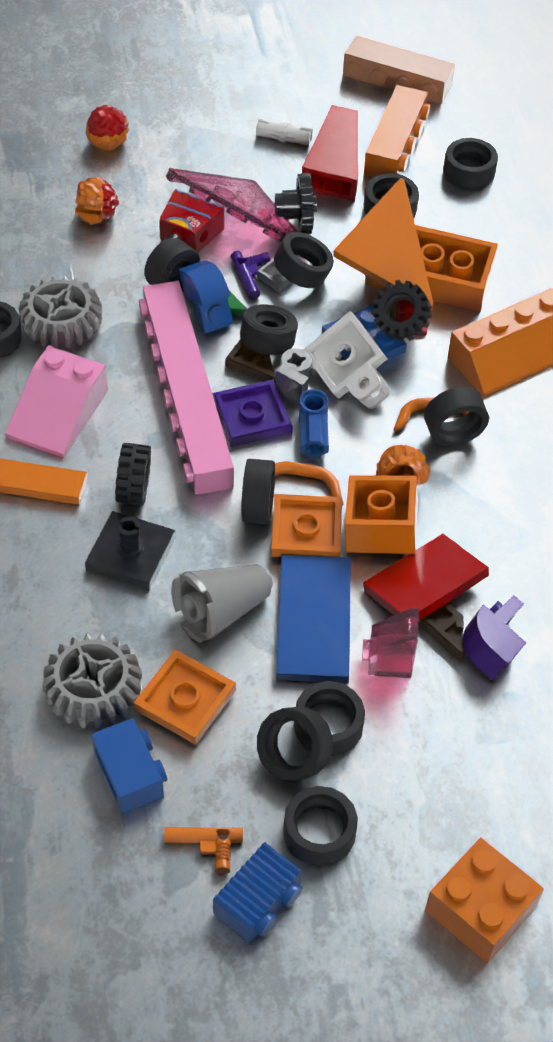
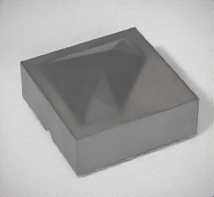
M274 259L257 270V278L279 293L291 284L277 270Z
M282 364L276 370V387L278 392L299 404L301 395L308 390L309 378Z

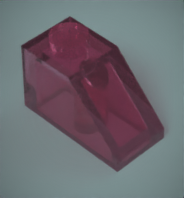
M410 608L372 625L370 639H363L362 661H368V675L411 678L418 644L419 609Z

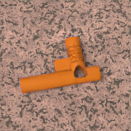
M165 827L164 843H200V853L215 854V872L224 875L231 871V843H243V827ZM227 835L228 837L222 840L218 836Z

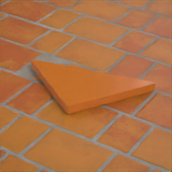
M400 178L333 250V257L383 286L388 283L394 286L396 280H400L402 284H405L406 280L411 281L413 285L417 284L427 296L432 307L430 311H432L433 299L405 180Z

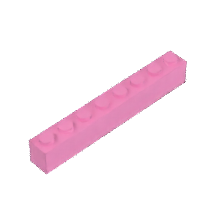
M173 281L143 286L144 299L139 300L140 314L142 318L147 317L148 320L144 322L147 340L153 339L154 342L150 344L153 362H159L160 365L157 366L159 385H165L166 390H163L166 409H172V414H169L172 433L178 432L179 438H176L179 458L185 457L186 463H183L185 482L192 483L195 495L233 489L234 466L180 282Z

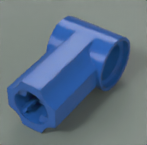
M317 389L305 391L301 395L299 403L300 452L307 455L308 458H320L322 455L329 453V399L323 391Z

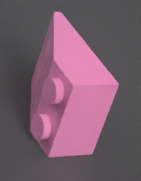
M48 346L32 368L6 430V438L64 458L108 392L106 365Z

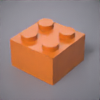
M349 475L344 523L346 553L415 554L418 507L417 476Z
M480 837L430 891L425 911L488 964L537 908L544 888Z

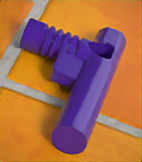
M234 251L230 257L250 299H257L260 296V291L253 276L257 275L258 266L265 265L270 261L269 253L264 252L261 255L258 254L244 258L240 251Z

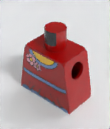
M175 189L160 216L161 241L177 238L185 242L197 253L200 252L225 229V206Z

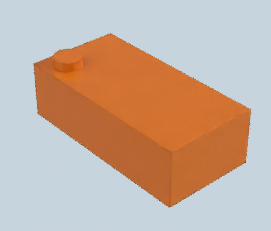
M415 225L433 301L481 312L495 267L498 243ZM365 275V285L387 289Z

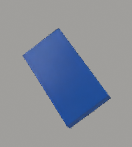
M282 554L276 680L349 683L351 558Z

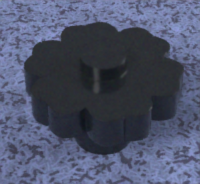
M301 173L296 178V189L282 190V193H275L276 217H283V220L297 219L299 232L312 234L314 212H317V195H313L310 173Z

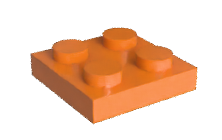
M274 494L271 557H282V554L340 557L342 497Z
M175 649L133 702L134 710L197 745L236 692V682Z

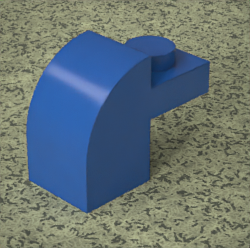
M204 260L178 269L185 298L194 302L202 332L208 333L234 324L227 299L231 297L224 276L214 263Z

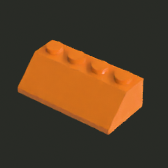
M552 287L451 332L447 358L483 398L553 366Z

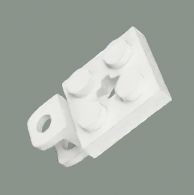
M349 311L303 349L311 355L313 367L338 399L350 391L364 406L374 409L390 396L388 384L376 370L388 358L352 311ZM343 349L346 351L351 350L350 357L347 360L339 361L342 357L340 352ZM379 389V393L376 397H369L371 394H373L376 390Z

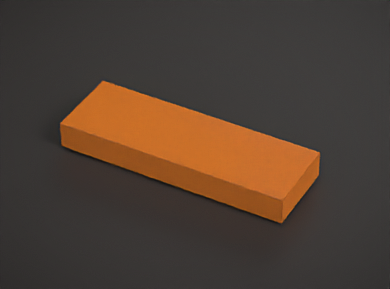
M0 458V493L80 505L88 480L87 472Z

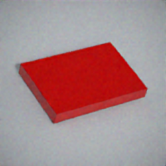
M442 533L416 549L415 554H408L364 581L363 586L364 591L409 628L489 576V567Z

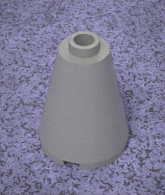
M258 564L184 572L172 581L171 595L175 612L182 611L186 621L181 622V625L192 639L203 642L215 637L269 597L273 580L270 573Z

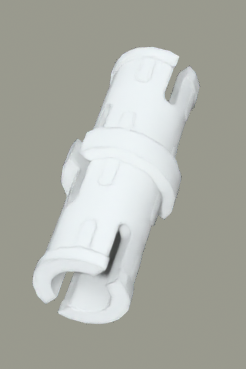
M258 118L255 135L277 139L280 143L287 141L310 146L313 128L293 125L285 120L275 122Z

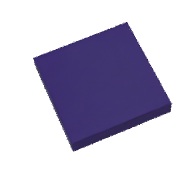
M274 380L213 393L217 412L230 447L293 433L292 422Z

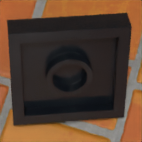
M112 511L85 561L86 571L150 591L176 539V531Z

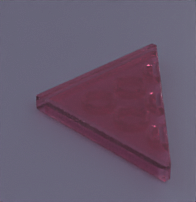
M169 168L165 176L170 182L186 184L190 187V193L208 203L212 199L216 204L227 208L226 213L240 221L247 223L249 220L252 224L264 228L262 233L280 243L289 233L298 232L289 220H283V217H276L275 203L255 180Z

